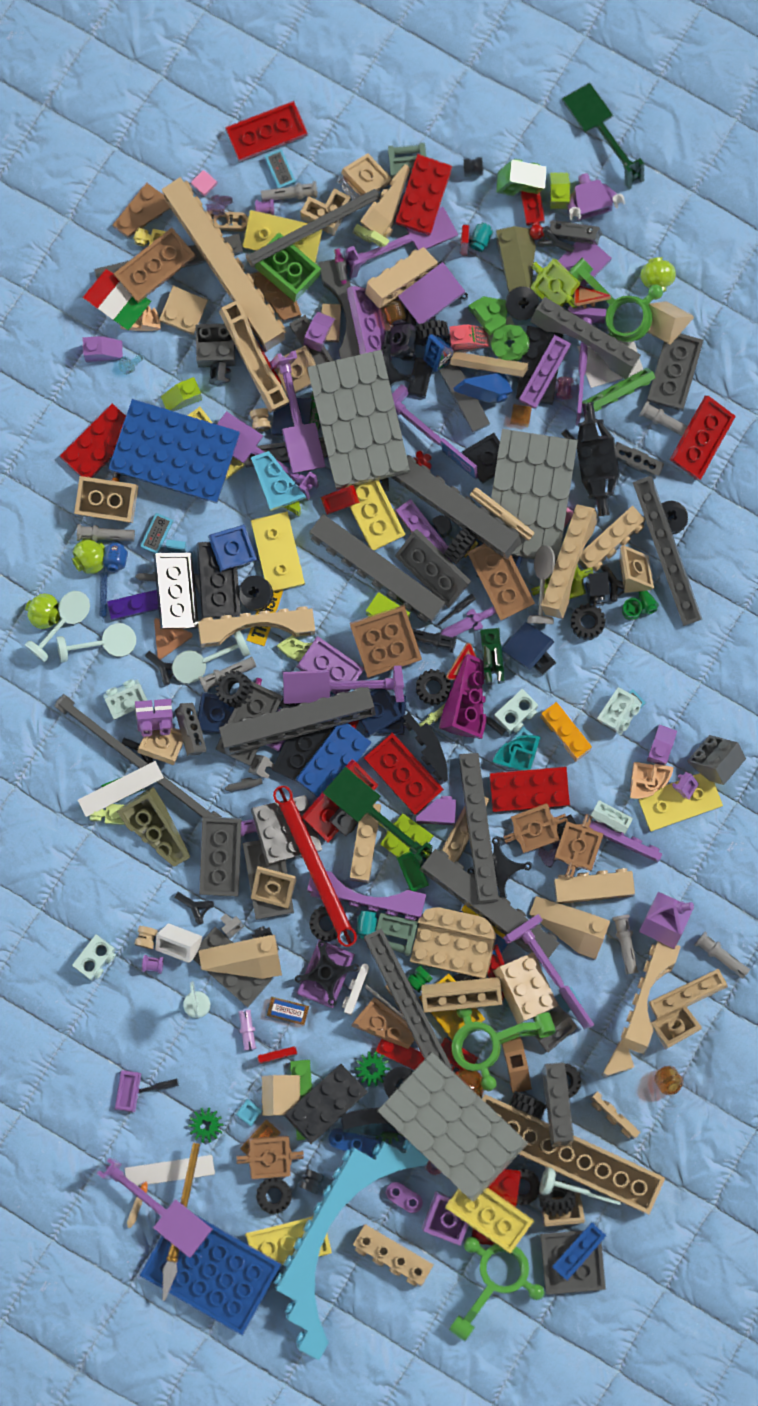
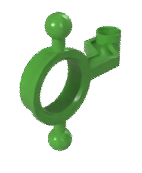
M583 258L569 270L580 283L585 279L595 290L609 294L590 274L594 269ZM657 284L652 285L644 299L636 296H621L614 299L611 296V299L606 300L609 304L606 312L608 335L621 342L628 343L635 342L645 336L652 324V312L648 304L653 299L657 300L662 297V287ZM626 303L638 304L643 311V320L640 326L630 333L618 332L613 325L615 311Z
M472 1008L457 1009V1015L463 1019L465 1025L457 1031L453 1038L452 1054L455 1061L464 1069L480 1071L482 1075L481 1087L485 1091H492L496 1087V1079L490 1076L488 1068L497 1061L500 1055L501 1044L518 1037L539 1035L540 1038L548 1037L556 1033L549 1012L536 1015L533 1018L534 1022L520 1023L496 1033L492 1027L485 1023L472 1022L470 1017ZM475 1031H484L492 1039V1052L482 1063H468L462 1054L463 1042L469 1034Z
M468 1237L464 1241V1248L467 1252H475L482 1257L479 1270L483 1282L487 1285L465 1317L462 1318L458 1315L449 1328V1331L464 1342L475 1328L471 1322L493 1291L506 1294L523 1287L529 1291V1296L533 1300L543 1298L544 1288L539 1284L533 1285L527 1281L529 1263L523 1251L517 1246L513 1249L511 1255L517 1259L520 1265V1276L514 1284L500 1286L494 1283L488 1276L487 1262L490 1256L495 1253L509 1252L497 1244L485 1250L479 1246V1241L475 1237Z

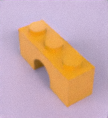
M557 702L541 713L540 718L551 732L554 731L564 744V748L575 762L591 751L592 746Z

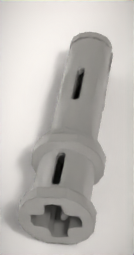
M316 181L302 185L297 183L294 187L261 190L262 202L270 201L271 199L282 200L289 198L302 200L304 197L309 196L318 198Z
M646 401L639 414L640 417L644 416L653 421V424L658 425L659 423L683 436L688 427L687 425L664 414L665 411L663 409H657Z
M77 525V541L88 539L95 542L98 540L134 542L135 530L99 528L97 525L93 527Z
M250 657L220 671L213 670V673L198 678L204 692H208V689L217 686V681H222L220 677H225V672L230 673V670H237L244 673L255 668L256 663L253 657Z
M629 914L612 917L616 924L617 933L615 935L620 941L626 975L638 973L631 940L633 931L630 930Z
M704 932L695 943V946L701 947L708 953L709 957L714 956L742 979L750 971V968L721 948L720 942H715L707 936V932Z

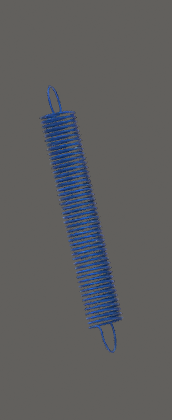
M105 572L106 580L104 578H101L100 573V588L102 586L103 588L105 587L106 590L105 595L103 593L101 594L100 590V603L102 601V603H105L106 607L105 610L100 608V616L103 618L105 617V614L107 617V572Z

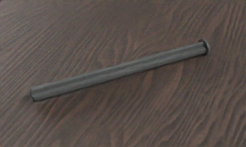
M373 189L251 254L247 253L246 259L253 268L256 263L378 200L380 195L376 189Z

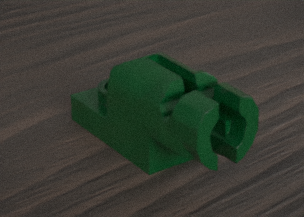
M499 628L480 629L485 683L492 685V674L495 673L497 675V683L502 684L505 680Z

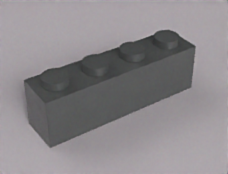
M565 1062L545 1064L542 1069L551 1147L571 1146L574 1141Z

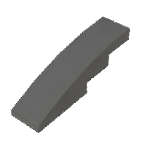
M450 364L439 369L455 404L457 403L472 433L489 426L490 422L478 399L454 391L453 388L466 379L459 366Z

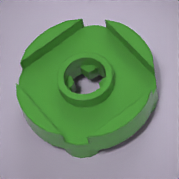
M505 325L494 331L491 348L499 359L518 361L522 358L525 351L527 352L529 349V338L520 326ZM508 340L515 341L510 348L506 345Z

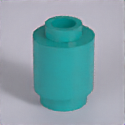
M486 223L476 224L469 240L470 248L478 252H483L487 248L493 234L490 225Z
M360 911L356 925V934L359 935V939L364 940V936L375 932L376 913Z

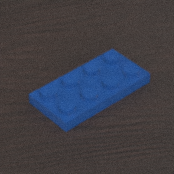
M349 723L335 726L295 780L318 798L351 760L358 762L372 742Z

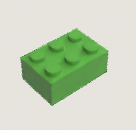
M278 233L268 244L278 240L283 235ZM293 244L256 263L254 267L294 302L319 278L321 268Z

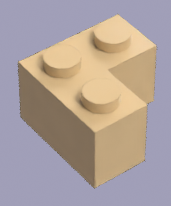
M336 189L332 191L326 204L309 196L300 212L301 220L310 223L350 202L351 197ZM343 218L323 228V231L334 236Z

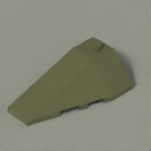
M512 226L496 230L495 239L508 293L516 287L524 286L530 288L532 286L533 269L531 265L534 263L536 245L534 239L530 236V228ZM522 299V301H519L518 304L524 305L526 304V302Z
M154 787L141 793L117 810L126 827L139 835L142 841L151 845L173 867L191 857L165 804Z

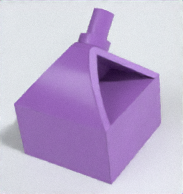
M658 892L639 932L675 949L694 909V904L692 902H680Z

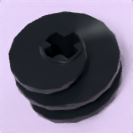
M524 286L512 289L507 294L505 300V308L508 314L517 320L530 319L539 306L537 294L532 289ZM523 299V301L526 302V305L521 308V305L519 306L518 302L522 301Z
M676 501L661 503L667 520L670 515L674 516L672 521L668 520L672 534H677L684 530L688 523V512L685 507Z
M256 575L248 576L241 583L239 591L240 601L246 608L252 611L264 610L273 599L271 584L263 577ZM256 590H258L259 593H257L256 597H254L253 594H255Z
M396 1067L390 1070L384 1080L386 1095L390 1098L399 1089V1087L396 1088L395 1084H398L399 1080H403L404 1083L412 1075L413 1071L406 1067Z

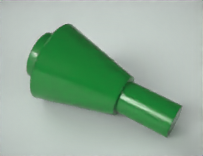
M638 591L642 604V613H647V615L655 613L659 603L648 591Z

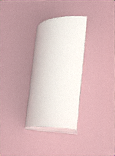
M168 923L157 933L155 950L190 963L199 950L202 936Z

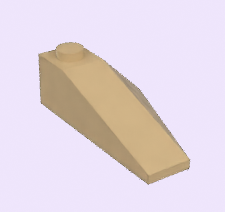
M406 164L390 183L391 188L383 190L379 202L376 203L374 201L360 221L364 228L374 230L385 238H388L393 231L391 228L393 227L410 171Z
M536 896L529 915L534 917L539 914L543 920L540 924L549 929L575 952L596 960L610 921Z
M275 935L199 950L201 969L203 971L259 979L282 976Z

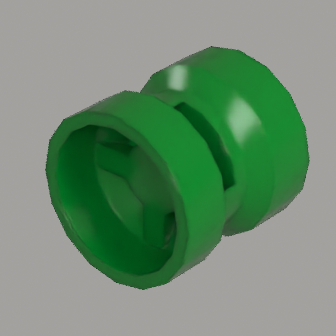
M635 598L627 599L622 607L623 617L631 621L636 620L642 611L641 602Z
M420 965L415 969L413 975L407 977L410 985L417 992L422 990V985L429 983L433 979Z

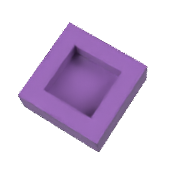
M685 772L684 775H678L679 783H673L672 786L683 798L689 800L699 783L692 774Z

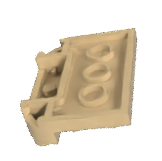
M439 907L426 909L418 921L419 926L410 962L486 979L496 940L492 925L485 918Z

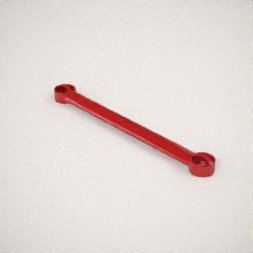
M279 786L273 793L274 800L279 804L338 934V941L344 947L353 946L357 941V934L347 919L293 800V793L287 786ZM283 789H287L289 791V800H287L283 792ZM278 790L282 796L284 803H280V801H278L276 798V793ZM347 930H350V931L353 932V934H354V941H353V942L351 941V939H350V937H349V935H348ZM342 932L346 937L348 945L343 943L340 939V934Z

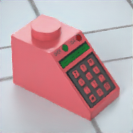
M469 324L449 326L450 343L453 351L489 347L487 332L483 327Z

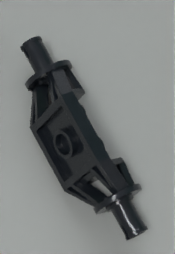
M588 402L587 404H582L584 421L578 423L577 453L581 480L589 494L588 499H594L597 502L598 517L608 516L610 513L607 498L614 496V490L620 477L615 438L603 424L604 420L596 419L594 402ZM596 425H598V428L602 436L598 435ZM608 480V488L605 493V481Z

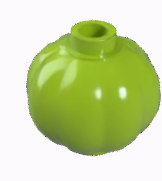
M663 257L649 259L648 264L643 266L640 277L642 283L647 288L657 284L662 287L663 292H666V288L673 284L676 271L669 261L663 260Z
M88 539L77 543L72 552L74 557L71 559L79 572L83 570L87 574H95L101 571L104 567L105 546L103 543L98 544Z
M47 593L39 594L26 604L25 610L28 611V619L38 629L50 628L57 624L61 618L58 611L59 603L53 595Z

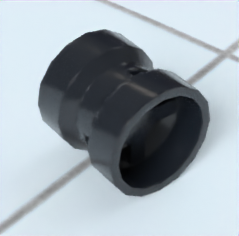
M476 157L475 159L463 158L464 177L471 176L472 174L477 176L483 175L482 157Z
M306 1169L305 1179L301 1181L299 1187L317 1194L319 1183L323 1181L324 1175Z

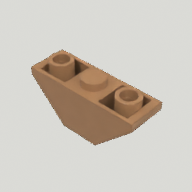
M521 1037L502 1044L512 1093L515 1091L532 1090Z

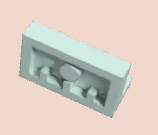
M130 679L119 688H110L103 695L113 719L134 711L135 701H148L138 679Z
M618 687L597 719L599 722L614 729L617 734L622 735L628 729L634 715H637L640 711L641 703L636 696Z
M600 800L591 814L593 819L600 823H605L613 830L624 834L633 820L630 816Z

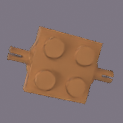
M544 804L511 816L514 832L503 836L506 839L505 843L517 840L525 854L558 842L560 837L557 825L568 821L565 818L566 814L554 817L550 812L548 804Z
M585 814L582 824L566 822L554 858L568 865L566 877L569 876L571 870L569 878H573L576 868L592 871L603 833L594 831L590 827L593 817L590 815L587 822L589 814Z
M289 1136L250 1138L248 1155L236 1156V1163L249 1164L251 1179L291 1176L290 1166L292 1160L304 1159L303 1151H291Z

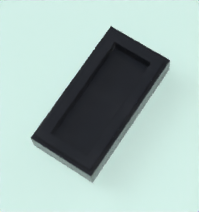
M416 357L412 371L415 380L410 382L408 394L426 398L432 367L428 366L427 362L421 358Z

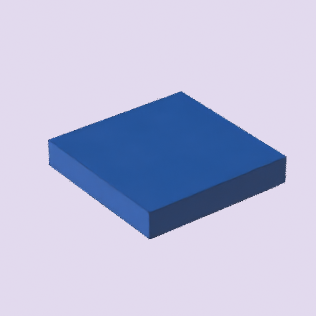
M245 524L209 534L208 538L220 572L257 560Z

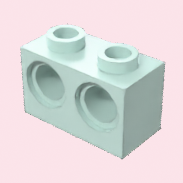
M521 689L494 714V719L509 734L513 731L516 733L524 726L522 724L523 721L527 718L530 720L537 714L538 704ZM526 702L530 708L523 711L519 708V704ZM512 715L516 721L509 724L506 722L505 717Z
M95 935L72 966L93 981L102 975L104 965L106 963L110 964L115 958L116 954L114 952L116 949L98 935ZM100 946H105L107 949L104 956L97 955V949ZM88 962H94L95 968L91 972L85 971V965Z

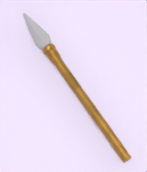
M197 1143L192 1144L180 1201L186 1208L189 1202L200 1144ZM171 1244L167 1263L163 1268V1301L166 1300L177 1273L176 1263L178 1262L179 1249L174 1244Z

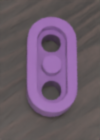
M393 1182L387 1187L386 1195L388 1199L407 1212L416 1213L422 1208V1198L403 1184ZM393 1189H399L400 1194L398 1196H394L392 1194ZM415 1199L417 1202L416 1206L411 1207L409 1201Z

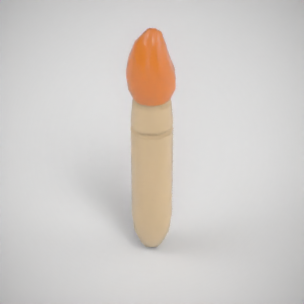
M144 1182L140 1189L147 1194L148 1183ZM136 1197L127 1221L128 1228L134 1225L143 1203L138 1197Z

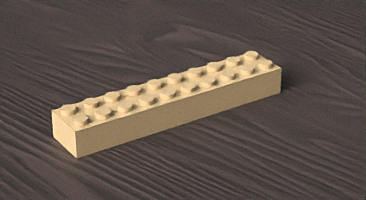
M180 177L162 188L164 199L232 301L239 300L252 331L266 352L284 341V333H286L284 325L280 319H275V312L270 304L266 305L264 303V295L259 288H254V280L249 273H244L245 270L242 262L238 257L234 258L235 255L232 247L228 242L224 243L222 232L218 227L214 228L212 217L208 211H203V204L198 196H193L194 194L188 181H183Z
M484 1094L482 1100L528 1142L518 1155L546 1168H553L556 1173L650 1215L665 1177L574 1136L571 1146L551 1147L548 1123Z

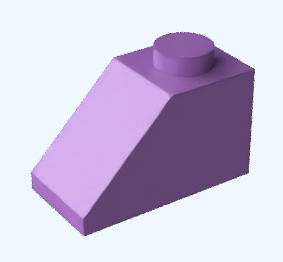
M317 312L304 337L303 345L321 352L335 318Z
M103 336L83 337V356L85 361L123 360L122 341Z
M659 724L646 761L666 765L677 730Z
M441 796L440 799L433 801L416 816V823L454 826L456 800H452L450 796Z

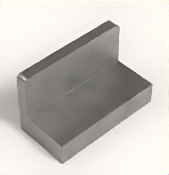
M559 1005L549 1011L556 1033L544 1038H540L539 1035L534 1036L547 1052H550L578 1028L571 1017Z

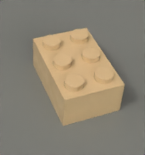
M80 476L74 514L133 523L138 485Z
M534 952L500 966L493 971L496 977H500L501 990L517 1024L558 1006Z

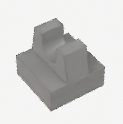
M256 754L248 772L268 778L269 774L265 772L266 767L273 768L274 764L266 756Z
M225 914L220 918L225 924L221 929L229 939L244 927L237 916L231 919Z

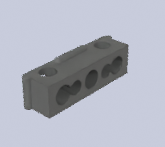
M555 220L550 221V230L559 240L598 245L600 236H602V232L597 226Z
M616 442L618 462L655 479L659 476L664 463L649 457L648 454L635 448H630ZM622 451L625 455L621 456L619 452ZM637 458L640 462L636 463L633 459ZM652 465L655 469H650L648 466Z
M180 703L179 707L175 709V714L187 756L200 755L206 752V746L194 704Z

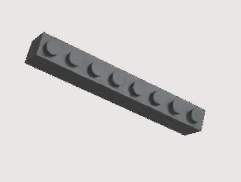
M407 455L410 472L392 476L391 478L455 524L469 530L479 541L507 560L521 543L519 533L512 527L509 529L504 526V522L500 518L490 516L487 509L482 506L480 508L477 507L470 497H463L454 486L449 487L445 484L444 479L438 475L436 477L433 476L426 466H419L413 457Z
M322 514L309 531L311 540L316 545L320 546L322 544L327 548L326 551L333 557L337 555L341 558V562L345 566L355 568L357 570L356 573L364 579L367 577L372 581L371 584L379 590L382 588L388 592L387 596L394 601L399 600L407 611H414L418 614L417 617L422 622L432 624L444 609L445 602L326 515Z
M360 687L352 692H341L330 698L323 697L315 702L301 703L293 708H282L278 712L264 713L256 718H245L237 723H227L223 727H219L226 754L231 755L375 716L376 713L369 687Z
M435 849L419 869L480 917L485 918L505 936L529 920L522 910L518 908L515 910L510 906V901L504 897H499L498 902L478 903L475 875L464 871V867L457 861L452 862L448 859V854L441 849L439 851ZM538 924L531 931L535 936L534 939L549 959L560 943L556 941L557 937L550 932H544L541 929L542 926ZM522 937L513 941L527 953H533L528 943H525Z

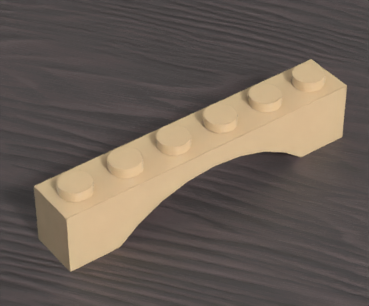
M239 300L222 307L219 313L269 413L286 406L289 400L281 384L268 366Z
M576 504L541 604L545 615L564 618L579 558L587 541L593 535L598 520L594 508Z
M306 606L298 607L294 611L280 609L276 613L261 611L259 615L243 613L240 614V617L225 615L221 616V619L213 620L212 617L201 619L202 621H198L201 648L220 646L235 632L256 626L278 628L295 637L315 634L313 609H308Z
M657 941L656 945L652 944L648 954L651 956V959L646 961L643 969L646 972L645 977L640 978L637 987L640 989V992L635 994L632 1005H635L634 1010L629 1011L626 1019L629 1022L628 1028L624 1027L620 1037L624 1039L622 1047L641 1054L645 1053L653 1033V1027L648 1015L649 991L657 980L672 971L681 946L676 945L675 949L659 941Z

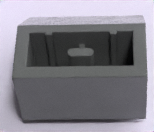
M225 323L196 324V360L198 367H211V365L218 362L226 363V366H235V343Z
M709 735L687 762L709 781L724 785L746 760V757L738 742Z

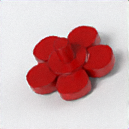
M417 451L416 457H414L416 464L419 466L424 465L430 470L432 464L428 461L432 459L429 453L424 455L423 451Z

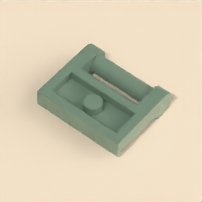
M425 143L403 147L388 146L391 178H394L405 164L409 167L408 177H410L417 157L395 158V155L420 152V155L426 156Z
M380 913L376 931L382 928L385 935L408 940L406 946L389 942L393 951L404 953L405 956L410 957L418 922Z

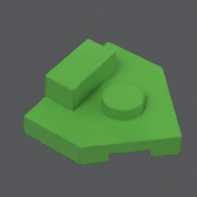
M483 296L468 305L470 312L489 335L493 334L496 329L505 326L507 317L505 300Z

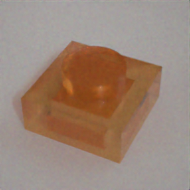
M513 404L510 424L529 427L532 408Z

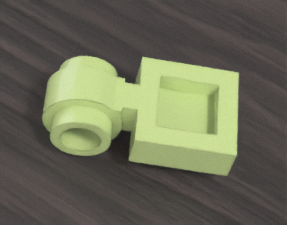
M111 804L106 807V810L94 811L93 814L89 815L90 820L101 821V818L105 817V824L124 825V822L117 813V810L124 805Z

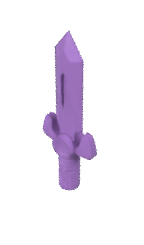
M494 606L481 613H476L474 609H471L466 614L467 616L474 615L472 618L467 617L443 629L441 634L454 637L472 628L475 623L478 624L474 627V630H480L483 628L482 620L497 612Z

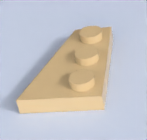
M597 1091L590 1098L592 1101L591 1105L598 1112L601 1110L607 1114L605 1118L611 1124L615 1125L617 1123L622 1128L620 1131L628 1139L630 1137L635 1139L640 1134V1131L622 1114H618L611 1103L606 1100L603 1101L601 1099L602 1095Z

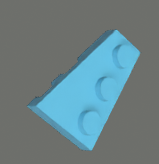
M269 451L251 457L270 511L306 499L304 493L300 491L295 482L287 475Z

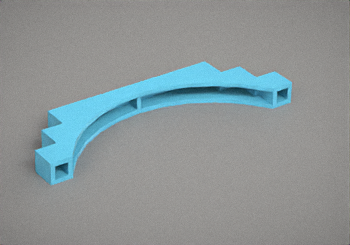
M407 1139L402 1146L403 1152L382 1141L381 1144L375 1146L372 1152L374 1154L373 1158L353 1147L351 1150L347 1149L342 1158L344 1162L341 1168L337 1167L332 1176L335 1179L331 1185H327L323 1192L325 1197L321 1203L318 1202L313 1210V1213H315L314 1217L305 1224L303 1228L305 1231L304 1235L295 1242L293 1247L295 1248L294 1253L285 1260L283 1273H279L275 1278L274 1284L276 1285L274 1288L294 1300L293 1303L290 1302L286 1307L285 1318L305 1329L304 1332L301 1331L297 1336L296 1347L317 1360H320L329 1343L318 1316L315 1298V1270L321 1245L330 1225L341 1209L359 1191L377 1179L396 1171L427 1165L429 1160Z

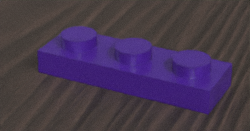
M157 589L107 601L112 621L159 610Z

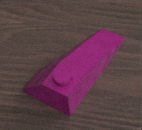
M466 654L444 706L439 729L454 735L477 739L483 738L486 714H484L483 709L485 696H483L482 689L484 684V663L482 659Z

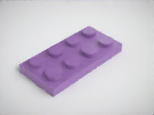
M351 286L347 288L360 349L359 352L360 354L381 350L386 332L381 308L379 309L365 294L366 288Z

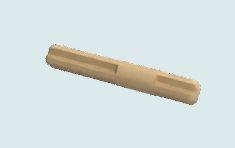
M474 488L470 493L474 500L500 518L506 525L514 528L524 539L529 541L532 538L534 531L480 489Z

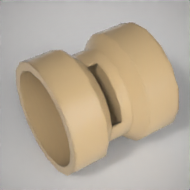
M259 408L250 411V418L253 420L252 428L257 432L271 429L270 421L267 418L269 416L268 409Z
M139 926V936L136 938L134 945L153 949V940L157 936L158 930Z

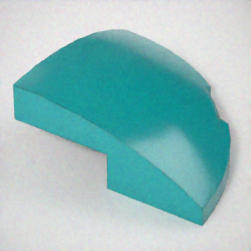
M523 735L516 737L515 740L509 743L506 742L496 753L493 763L518 770H531L541 737Z

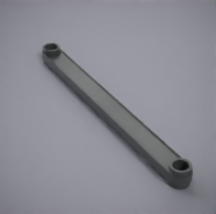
M63 694L57 699L54 707L64 715L69 713L139 769L148 765V763L74 707L75 702L68 696ZM166 777L157 781L158 784L201 817H222L215 811L210 813Z

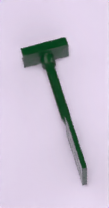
M589 82L564 96L562 101L583 131L586 133L596 127L619 158L625 170V186L627 189L630 190L632 182L637 179L641 183L644 182L643 160L641 158L634 162L629 160L603 122L612 118L613 114L592 84Z
M346 766L323 792L325 796L358 823L366 814L372 816L410 848L409 851L414 854V863L419 867L422 865V857L425 858L427 854H432L433 846L427 841L423 845H420L417 841L414 842L373 807L381 796Z

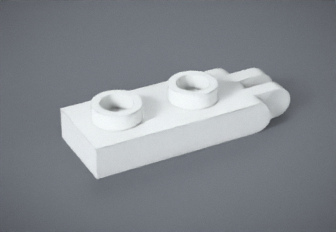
M363 964L357 979L353 978L349 989L352 992L350 997H345L342 1008H345V1014L352 1016L369 971L368 964Z

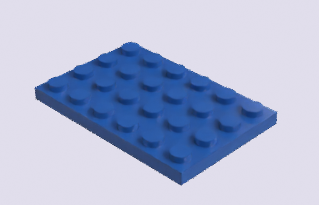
M132 399L109 466V471L217 504L240 436V431Z
M196 1215L210 1226L212 1231L191 1258L179 1249L178 1262L176 1263L177 1273L168 1293L240 1335H244L282 1264ZM161 1235L139 1276L163 1289V1268L167 1263V1256H169L168 1253L172 1243Z

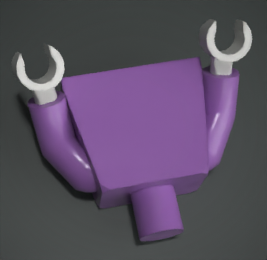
M584 173L578 176L580 185L575 186L574 192L570 194V203L567 207L570 220H572V217L577 216L578 221L610 212L612 211L613 203L614 207L618 208V203L625 205V200L622 194H617L599 179L591 181L589 174Z

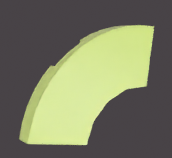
M356 224L353 229V234L369 243L374 242L379 247H386L390 241L378 232L368 230L359 224Z
M292 635L279 643L277 647L290 659L300 662L312 643H304Z

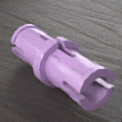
M244 1010L239 1011L241 1029L239 1030L243 1037L244 1051L249 1050L248 1042H250L251 1050L256 1049L253 1033L255 1027L252 1026L251 1010L245 1011L246 1019Z

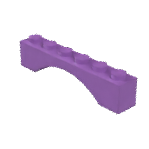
M326 871L340 903L342 900L349 902L348 905L352 907L367 906V910L378 912L379 909L384 910L387 915L395 917L401 914L405 915V919L416 921L422 915L426 894L406 890L389 897L364 896L345 887L332 872ZM310 876L307 891L311 893V897L321 899Z

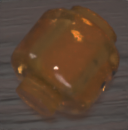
M396 299L380 308L384 324L389 325L391 328L393 327L391 324L394 321L405 320L407 317L404 304L401 301H396Z
M664 1066L655 1074V1083L665 1095H674L683 1086V1079L678 1070L673 1066Z

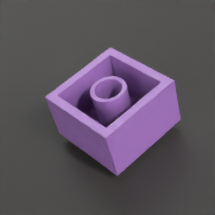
M436 1191L422 1225V1230L461 1245L468 1224L445 1208L452 1197Z

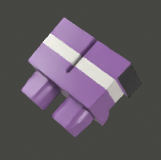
M171 699L154 700V713L152 700L135 701L138 731H141L143 737L151 736L152 730H160L161 735H170V731L173 729Z

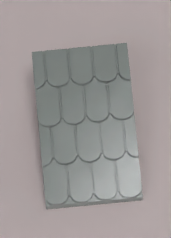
M382 349L307 367L336 490L409 473L410 469Z
M502 429L491 499L534 531V535L529 541L519 535L521 543L511 556H522V558L535 560L538 549L541 546L547 545L552 548L556 563L561 548L578 440ZM489 511V515L495 518L496 516Z
M431 1053L378 1110L386 1120L473 1202L528 1144L434 1053Z

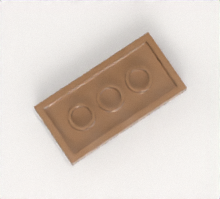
M170 228L117 270L114 276L136 302L139 303L196 258V255L176 231Z
M485 544L467 552L501 621L535 604L512 556L506 560Z

